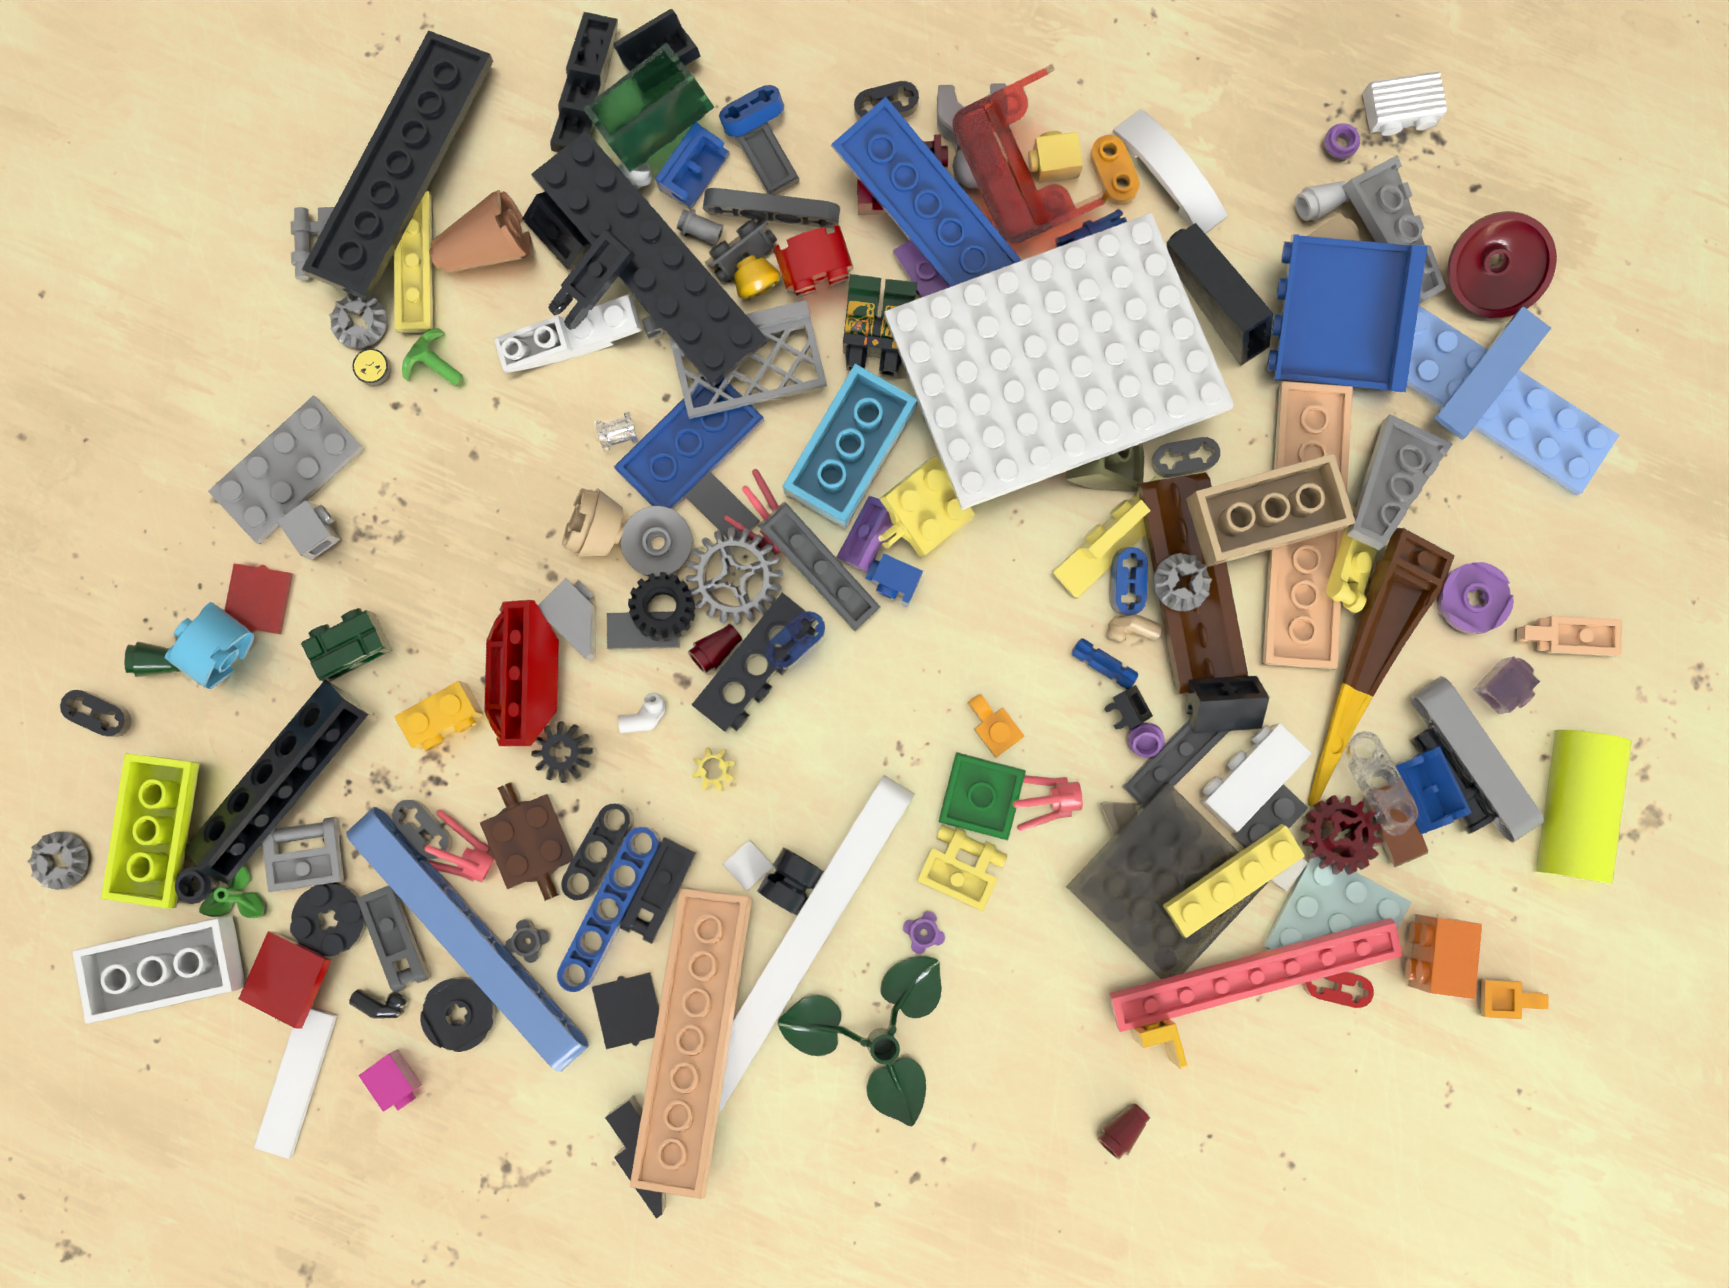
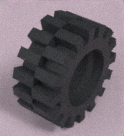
M660 572V576L656 577L654 573L648 574L649 579L646 581L641 578L637 582L639 585L637 589L633 587L630 592L632 598L628 599L629 613L636 628L640 630L642 635L645 637L648 635L654 641L663 638L664 642L671 641L670 637L676 636V638L681 637V632L684 629L688 631L691 627L690 621H694L695 602L688 585L684 580L681 582L678 576L674 574L671 577L667 576L666 572ZM664 594L672 597L676 602V609L669 618L656 619L650 615L648 611L649 603L655 596Z

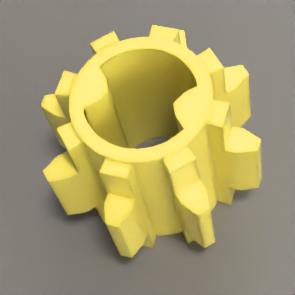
M707 747L705 748L706 757L703 760L693 758V761L699 765V771L694 772L692 777H702L704 779L702 784L703 790H706L711 783H714L718 791H722V781L724 779L734 781L735 778L728 774L729 768L733 767L736 762H726L724 760L725 749L722 748L717 753V756H715L710 748ZM712 759H718L720 761L719 768L723 770L722 775L715 780L708 778L709 771L705 769L707 762Z

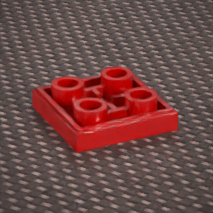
M268 931L238 999L293 1028L302 1029L332 960L277 932Z

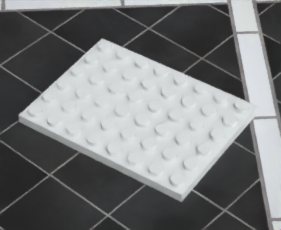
M1152 213L884 311V317L961 510L1229 411L1234 406Z

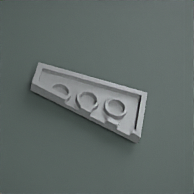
M1398 155L1351 179L1343 185V188L1375 242L1427 246L1420 304L1446 289L1432 247L1425 245L1422 238L1424 225L1420 215L1414 216L1409 202V198L1413 195L1408 182L1402 183L1398 172L1402 165Z
M1389 414L1383 420L1353 513L1356 523L1349 526L1347 536L1377 550L1385 546L1406 515L1408 508L1418 497L1422 487L1435 472L1439 462L1453 444Z

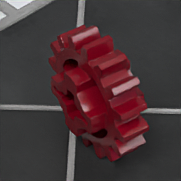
M1333 795L1326 802L1323 800L1319 801L1314 805L1315 810L1309 811L1304 816L1311 823H1306L1301 827L1302 832L1309 834V837L1302 841V845L1312 847L1313 851L1310 852L1308 857L1313 859L1318 856L1321 859L1319 863L1320 869L1332 865V873L1334 875L1339 874L1343 869L1347 875H1351L1357 871V867L1360 870L1370 865L1369 860L1379 855L1373 847L1382 844L1383 839L1375 836L1374 832L1382 827L1381 824L1371 823L1370 819L1375 815L1374 811L1366 814L1362 811L1364 807L1363 801L1351 805L1350 796L1346 795L1339 802L1336 795ZM1349 829V832L1345 834L1343 839L1340 838L1334 841V838L1338 836L1340 831L1343 832Z

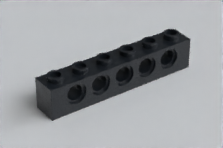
M326 679L321 683L186 845V853L200 872L225 884L232 880L369 715L351 695Z

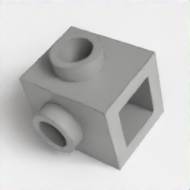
M308 500L304 502L297 501L289 505L283 511L284 515L276 520L300 556L309 560L314 559L340 541L330 525L334 520L322 504L317 507Z

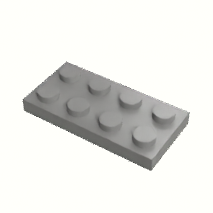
M313 395L208 492L254 542L261 544L280 526L276 520L284 515L283 511L289 505L297 501L304 502L309 500L365 448L324 404Z

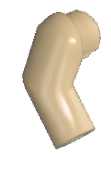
M1137 614L1114 617L1108 623L1110 628L1107 631V636L1111 640L1123 642L1126 639L1127 632H1135L1152 640H1157L1162 633V624Z

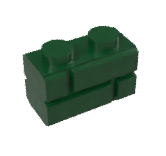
M361 608L353 609L341 616L343 622L331 628L329 624L321 625L308 633L310 638L302 641L301 645L319 681L326 679L330 682L392 651L387 637L383 633V629L373 612L368 610L362 612Z

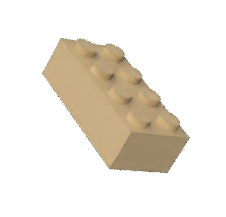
M1334 453L1195 491L1186 498L1207 567L1340 531L1356 523Z

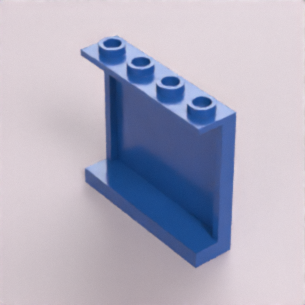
M1299 234L1291 235V241H1284L1281 263L1287 264L1286 278H1279L1277 299L1283 300L1281 314H1274L1272 335L1278 336L1276 350H1270L1268 356L1267 371L1273 372L1272 378L1274 380L1282 379L1406 393L1427 246L1299 236Z

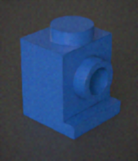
M883 554L880 562L875 559L873 560L865 579L877 586V593L895 600L897 595L903 597L901 605L908 607L923 571L887 554Z

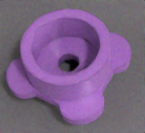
M927 911L923 913L921 918L914 921L907 920L903 925V931L910 936L912 941L911 949L917 954L924 953L926 948L933 945L939 946L945 940L944 933L939 931L936 925L937 917L933 912ZM922 929L927 930L926 936L920 934Z

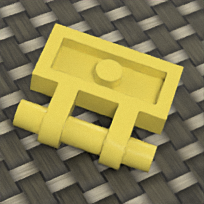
M942 825L936 838L949 844L944 854L931 848L917 881L980 911H984L998 878L985 873L989 862L1002 868L1008 855L996 850V845L987 841L983 844L966 836L967 832L959 828L953 830ZM959 849L978 857L975 867L955 859Z

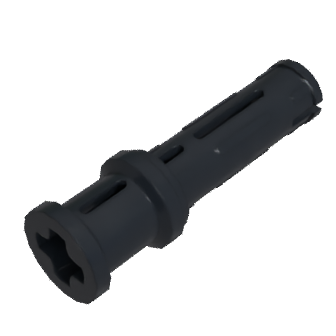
M1431 727L1415 736L1413 741L1422 753L1440 746L1472 812L1462 817L1466 824L1465 831L1467 834L1473 833L1494 821L1496 816L1494 813L1487 811L1477 795L1479 793L1478 788L1474 787L1473 784H1468L1451 755L1440 741L1434 728Z

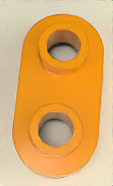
M1104 135L1099 137L1092 146L1090 161L1104 195L1114 204H1127L1135 198L1140 186L1139 177L1124 142L1117 136ZM1107 147L1112 148L1115 154L1107 156L1103 149ZM1124 179L1127 181L1128 186L1121 188L1117 185L1116 181Z

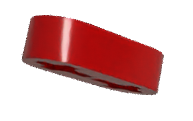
M1342 972L1324 977V979L1334 982L1333 989L1321 987L1320 991L1317 992V986L1313 985L1312 981L1302 983L1304 990L1310 996L1353 1008L1367 1006L1374 996L1372 983L1367 978L1350 972ZM1356 981H1359L1358 987L1364 989V993L1362 996L1356 995L1355 1000L1352 1001L1353 996L1350 993L1341 991L1342 985L1355 986Z

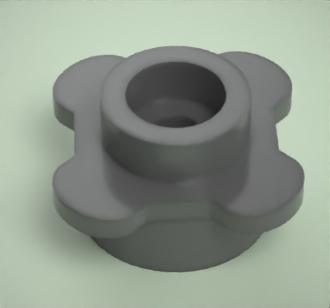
M520 920L516 924L517 930L506 941V948L510 953L515 952L517 955L523 956L526 962L532 963L539 958L538 952L541 946L548 942L549 934L544 929L538 930L531 926L529 920ZM530 938V944H525L524 939Z

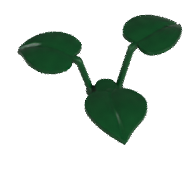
M915 956L894 964L885 973L881 982L880 992L887 1002L894 1004L891 1009L889 1027L887 1029H875L867 1038L845 1027L838 1026L841 1021V1011L832 999L823 995H811L799 1000L778 1019V1027L784 1038L793 1047L811 1056H824L832 1053L838 1045L837 1033L851 1038L863 1047H867L872 1058L877 1063L886 1064V1067L875 1069L869 1076L866 1091L870 1103L883 1115L912 1127L916 1123L924 1105L926 1078L921 1066L914 1059L902 1057L896 1060L900 1053V1045L894 1036L897 1031V1014L901 1009L907 1017L921 1018L933 1012L939 1003L942 990L940 962L934 957Z

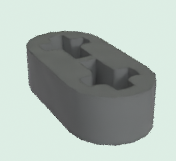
M1209 437L1167 443L1160 446L1153 454L1152 467L1159 476L1164 478L1207 471L1218 462L1220 447L1214 439ZM1200 446H1203L1205 451H1211L1212 453L1207 459V463H1203L1201 457L1190 459L1189 455L1196 453ZM1165 452H1169L1170 457L1182 456L1183 459L1175 462L1172 465V469H1168L1167 464L1160 463V460L1165 456Z
M403 800L395 806L392 813L394 825L422 856L429 859L439 858L424 850V847L430 843L429 839L423 834L425 830L431 836L440 835L442 838L439 841L441 849L447 852L450 851L452 846L451 835L423 803L417 800ZM405 808L417 809L418 812L415 814V819L421 824L419 828L413 822H403V819L406 817L403 811Z

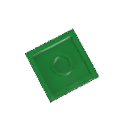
M956 752L938 822L1008 840L1016 812L1013 802L1019 800L1026 770Z

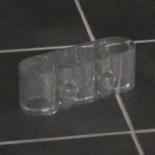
M1368 731L1356 733L1345 750L1344 758L1346 764L1382 829L1390 835H1403L1409 831L1418 817L1417 805L1379 737ZM1359 745L1368 747L1372 757L1362 758L1358 756L1354 747ZM1382 777L1386 779L1390 788L1388 790H1379L1373 785L1372 778ZM1391 809L1402 810L1406 814L1407 822L1399 823L1394 821L1389 811Z

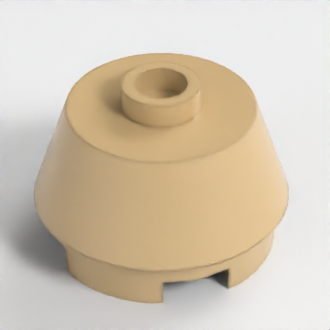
M581 488L573 504L575 508L570 522L566 524L562 545L565 546L564 548L569 549V551L574 552L575 556H607L613 544H618L623 534L624 523H621L623 507L599 488L595 491Z

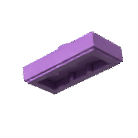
M910 240L893 250L894 257L909 281L918 283L917 294L920 298L949 288Z

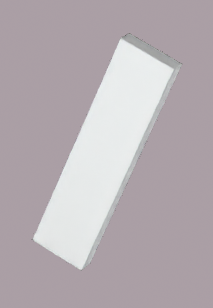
M311 1007L303 1028L296 1029L292 1027L254 1149L287 1159L293 1156L337 1019L336 1014Z

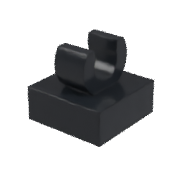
M1137 685L1112 697L1114 701L1105 707L1106 713L1118 709L1123 716L1121 721L1113 725L1115 729H1122L1125 726L1132 729L1153 717Z

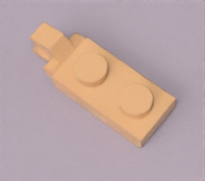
M1549 616L1538 618L1537 626L1524 625L1523 627H1517V642H1537V651L1601 656L1621 655V619Z

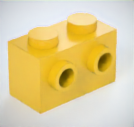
M456 681L394 717L411 748L421 750L424 748L425 751H429L444 743L443 737L454 731L459 734L476 725L475 719L481 717L484 713L468 684Z

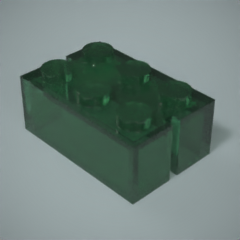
M666 43L587 104L583 110L625 167L631 172L639 165L644 164L649 157L666 144L675 140L679 134L692 124L701 120L714 106L693 75Z

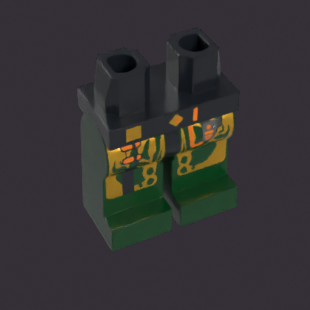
M850 274L843 337V353L845 354L847 371H851L854 364L865 369L868 356L880 358L879 374L897 377L902 359L884 317V311L914 301L917 293V282L886 279L881 317L877 315L881 292V278Z

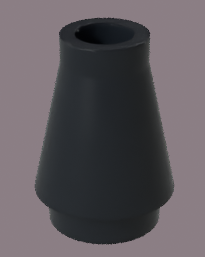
M189 867L181 871L175 882V890L178 897L190 904L203 901L219 887V880L200 872L197 867Z

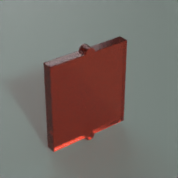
M234 563L224 611L244 625L251 633H255L257 630L282 634L293 573L271 570L266 565L253 567Z

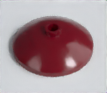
M1502 211L1482 217L1471 224L1460 235L1452 248L1447 268L1451 291L1462 306L1476 315L1487 318L1513 316L1521 307L1528 309L1536 303L1549 287L1557 263L1555 243L1546 227L1527 214L1515 211ZM1495 254H1499V260L1495 264L1490 265V258Z

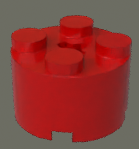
M839 225L833 226L834 233L827 234L825 227L817 228L787 239L788 247L783 250L780 249L779 244L773 248L787 291H795L796 297H802L815 292V285L828 281L830 286H834L849 280V272L853 270L854 266Z

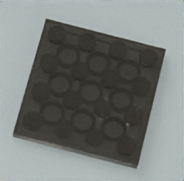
M1165 781L1072 879L1066 888L1159 979H1164L1185 973L1267 883L1187 938L1182 936L1163 905L1239 852L1169 782Z

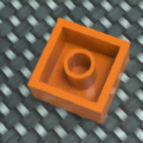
M1416 914L1415 922L1412 921L1409 927V942L1413 944L1411 958L1407 959L1405 965V977L1409 980L1408 986L1432 994L1475 999L1482 924Z

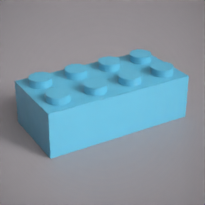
M854 364L782 486L784 494L846 529L917 406V398Z

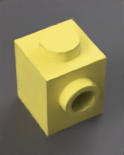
M1055 130L1045 132L1040 137H1036L1033 150L1028 151L1030 171L1036 172L1038 183L1079 178L1083 162L1078 132L1061 134L1060 131Z

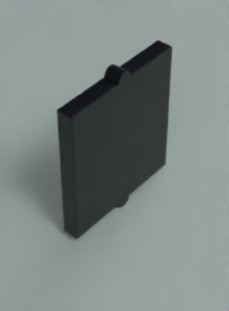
M651 972L628 978L621 975L616 981L592 986L606 1049L630 1043L637 1046L640 1041L655 1037L659 1005Z

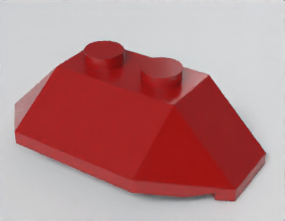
M535 600L502 602L499 609L501 613L494 621L486 640L484 712L492 730L497 736L496 740L499 746H531L557 712L559 639Z

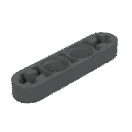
M722 188L706 189L703 202V210L715 215L821 228H833L834 225H838L840 206L829 201Z

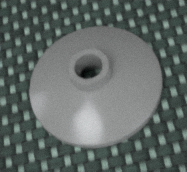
M650 506L637 511L626 522L621 537L622 553L628 564L643 575L648 576V574L654 573L655 577L660 576V572H666L667 575L678 571L688 560L693 543L692 533L686 520L676 511L663 506ZM662 537L665 541L664 546L658 550L652 547L653 539Z

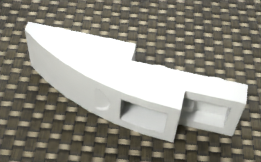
M625 295L595 306L592 310H589L587 317L576 329L569 330L564 323L566 317L562 318L557 315L494 338L503 372L509 373L526 370L592 353L613 346L615 340L642 331L633 298Z

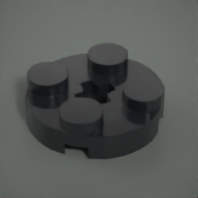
M339 883L311 887L299 897L294 905L291 915L292 922L290 924L292 936L297 939L299 944L323 956L339 955L353 948L361 940L366 930V923L356 899L360 896L350 887ZM333 910L335 912L334 919L338 923L336 927L329 926L326 929L323 927L321 915Z
M454 977L435 985L425 997L423 1011H421L420 1015L422 1030L428 1040L439 1048L443 1047L447 1050H454V1052L467 1051L479 1045L488 1037L496 1023L495 1004L471 977ZM454 1004H457L459 1008L465 1007L467 1014L464 1016L466 1020L464 1024H461L459 1020L453 1022L450 1020L449 1015L453 1013L452 1006Z

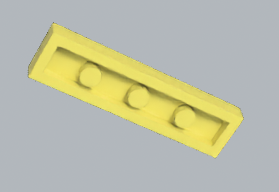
M429 191L425 192L394 251L395 330L397 333H418L433 329L432 260L429 254V250L432 248L431 194Z
M1280 824L1169 900L1163 907L1181 935L1187 938L1305 855L1287 826Z

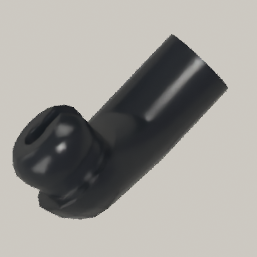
M357 989L351 995L349 1004L373 1019L398 1018L404 1013L403 1008L407 1004V999L397 992H392L388 995L387 1001H381L362 989Z

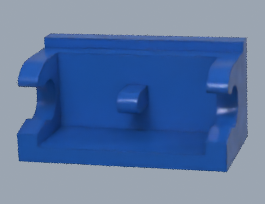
M694 122L656 176L658 189L691 210L730 155L729 151L723 147L725 143L701 127L699 123Z
M1440 746L1408 758L1389 768L1420 834L1451 824L1454 820L1472 813Z

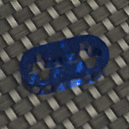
M803 612L769 641L765 650L766 658L770 665L781 670L788 669L817 645L825 634V623L822 617L815 612ZM803 620L809 623L814 620L817 621L818 624L815 629L818 634L814 637L807 634L798 641L796 636L803 630L800 623ZM793 640L795 645L788 651L791 658L786 662L782 658L775 661L772 658L776 654L774 646L779 644L784 647Z

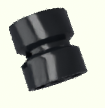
M783 847L773 863L775 872L768 873L765 876L757 892L781 908L798 915L807 900L806 889H813L824 871Z

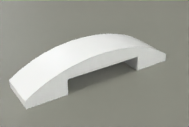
M1140 109L1113 129V133L1124 142L1133 158L1139 156L1180 207L1178 213L1189 227L1197 223L1206 234L1227 218L1228 215L1223 205L1196 164L1176 140L1149 114Z

